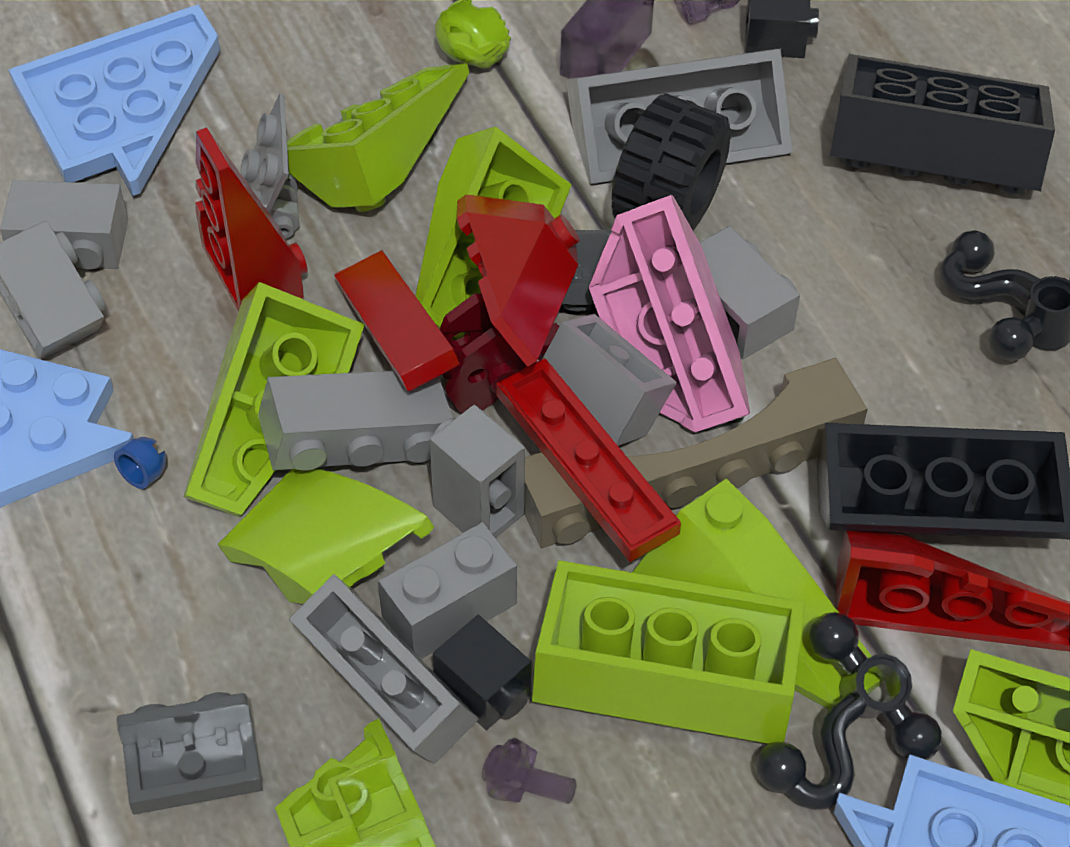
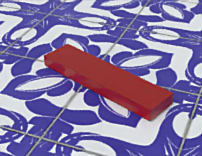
M383 250L334 274L341 291L362 323L365 324L364 326L407 391H412L460 365L450 343Z
M546 358L496 383V396L629 562L680 535L681 521Z

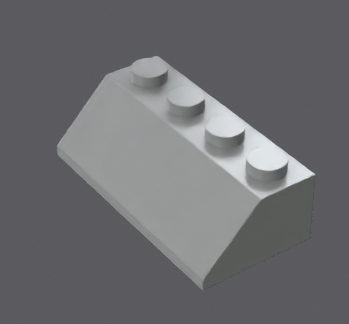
M781 49L566 79L573 132L590 184L614 180L621 153L634 125L644 110L659 95L664 93L719 113L729 119L730 148L726 163L793 153Z

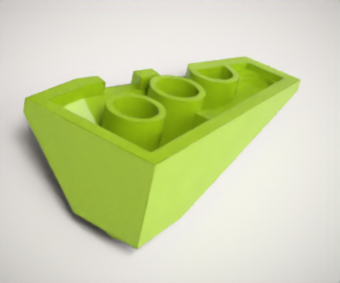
M467 63L426 67L380 91L382 99L372 100L361 105L353 104L341 110L340 113L343 121L333 124L323 130L321 124L315 123L287 140L289 174L332 208L355 206L356 211L364 212L380 207L386 202L385 196L404 182L470 72Z
M496 126L457 138L438 183L415 296L439 329L448 312L473 294L481 293L478 281L483 276L478 266L470 259L467 247L475 242L473 232L466 236L459 227L457 221V201L468 194L542 204L556 218L560 215L572 186L571 183ZM465 332L458 333L451 340L461 339Z
M258 282L242 300L225 349L183 497L240 517L276 471L272 469L258 417L268 377L349 373L365 324Z
M726 478L678 512L676 517L681 521L680 535L649 551L632 573L805 602L795 691L830 710L841 699L839 686L841 678L846 671L839 662L824 660L814 653L809 642V633L817 617L825 613L839 612L770 521ZM859 640L858 647L867 658L871 657L872 655ZM867 671L865 674L864 688L867 694L884 683L883 679L874 672Z

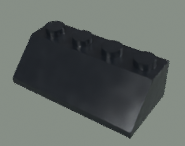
M825 423L817 459L819 513L829 530L1070 539V467L1065 432Z

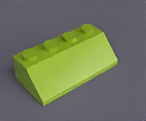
M558 560L536 649L532 702L767 744L785 741L794 699L805 602Z

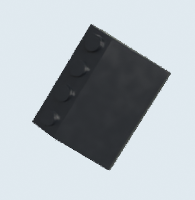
M848 54L830 156L840 157V162L852 167H869L871 163L892 166L891 169L894 172L905 176H920L923 172L944 175L943 178L946 181L958 185H972L975 183V180L996 184L997 189L1011 194H1025L1027 189L1041 191L1055 134L1049 86Z

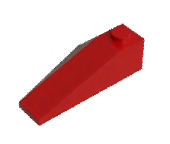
M208 128L196 131V165L201 178L196 180V190L199 197H202V200L195 202V211L201 244L238 312L242 300L258 282L298 298H304L301 275L308 273V268L301 248L296 242L292 244L287 242L275 220Z
M466 194L457 201V221L460 229L466 236L473 232L475 242L467 247L470 259L478 266L483 276L478 281L491 323L525 365L529 367L539 358L578 268L577 248L575 245L580 242V239L563 215L560 214L554 218L542 204Z
M845 530L837 564L835 608L839 613L853 620L855 625L1070 652L1069 601L908 536L888 534L886 532Z

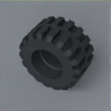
M667 93L659 95L637 120L621 153L612 186V214L616 219V216L621 213L673 195L689 225L694 230L705 215L725 169L730 148L729 119L724 115Z

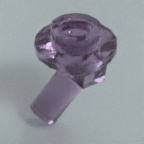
M517 738L508 740L503 746H495L487 756L482 771V778L487 782L486 791L488 796L498 801L502 800L509 803H520L524 792L569 804L575 795L576 779L534 768L538 751Z

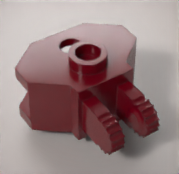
M482 293L473 294L445 315L439 330L454 349L460 363L456 368L442 374L445 380L448 379L445 390L461 414L474 404L483 411L499 399L496 396V383L527 368V366L491 323ZM557 322L553 323L539 358L533 364L543 359L559 328ZM465 332L466 334L461 339L451 340L458 333Z

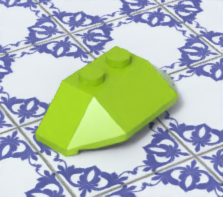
M970 649L953 712L967 733L994 782L1070 806V678Z

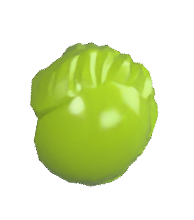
M458 0L454 2L447 10L441 11L435 24V35L439 46L449 58L461 64L467 63V65H474L480 68H490L503 58V54L509 49L511 41L509 36L510 30L506 28V21L501 19L502 15L497 9L493 7H476L472 4V0Z

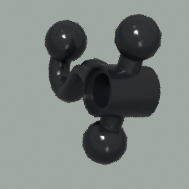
M972 230L960 234L953 243L951 253L943 259L939 270L944 286L951 293L968 302L982 303L996 300L1009 302L1024 316L1023 319L1008 317L995 323L988 336L990 348L994 354L1004 360L1014 361L1025 357L1032 346L1047 351L1065 347L1070 342V281L1057 276L1040 279L1018 269L999 270L974 277L965 276L962 273L963 270L973 273L986 269L994 258L995 250L993 241L986 233Z
M837 612L825 613L817 617L809 633V642L814 653L824 660L839 662L846 671L841 678L839 686L841 699L825 715L820 730L821 745L829 767L828 779L821 784L810 782L805 776L807 767L802 752L793 744L784 741L773 742L765 746L758 755L756 763L757 775L764 786L777 793H786L800 806L812 810L830 809L836 805L839 793L848 795L851 791L855 770L853 758L846 740V730L859 717L868 719L883 715L893 727L892 743L896 752L907 760L909 755L925 760L934 757L942 741V731L938 722L926 713L912 712L905 703L910 697L912 689L911 674L906 665L897 657L888 654H878L867 658L858 647L859 631L854 621L846 615ZM867 671L878 674L886 684L887 692L882 703L868 696L864 688V677Z

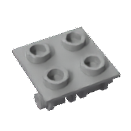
M279 94L271 113H263L260 118L256 136L257 143L253 150L247 149L245 151L240 174L275 220L285 238H289L299 226L298 194L296 191V178L288 172L285 96Z

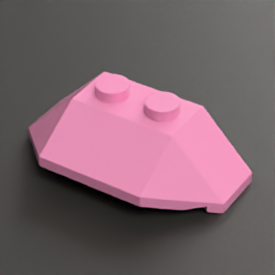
M670 195L617 215L611 229L612 232L589 285V290L599 318L677 382L660 413L682 423V426L693 432L749 415L750 407L737 343L703 248L674 196Z

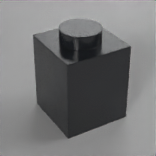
M748 0L745 18V53L781 49V57L805 58L808 38H817L819 8H810V0Z
M479 614L433 652L434 673L479 718L477 723L486 731L502 717L505 719L514 717L523 709L531 696L532 661Z

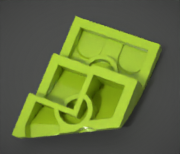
M316 468L306 471L291 469L217 545L230 562L263 566L289 602L304 604L333 574L351 587L358 580L369 576L386 564L383 552L408 534H416L422 539L435 527L427 515L407 503L358 480Z
M380 719L370 722L363 728L365 739L341 761L331 757L316 770L314 777L308 783L296 788L275 807L289 847H436Z

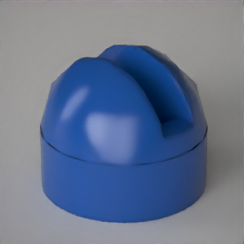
M135 438L128 441L114 453V462L119 473L129 484L139 489L146 488L158 479L166 466L167 454L165 450L161 453L157 452L152 446L157 442L153 438Z

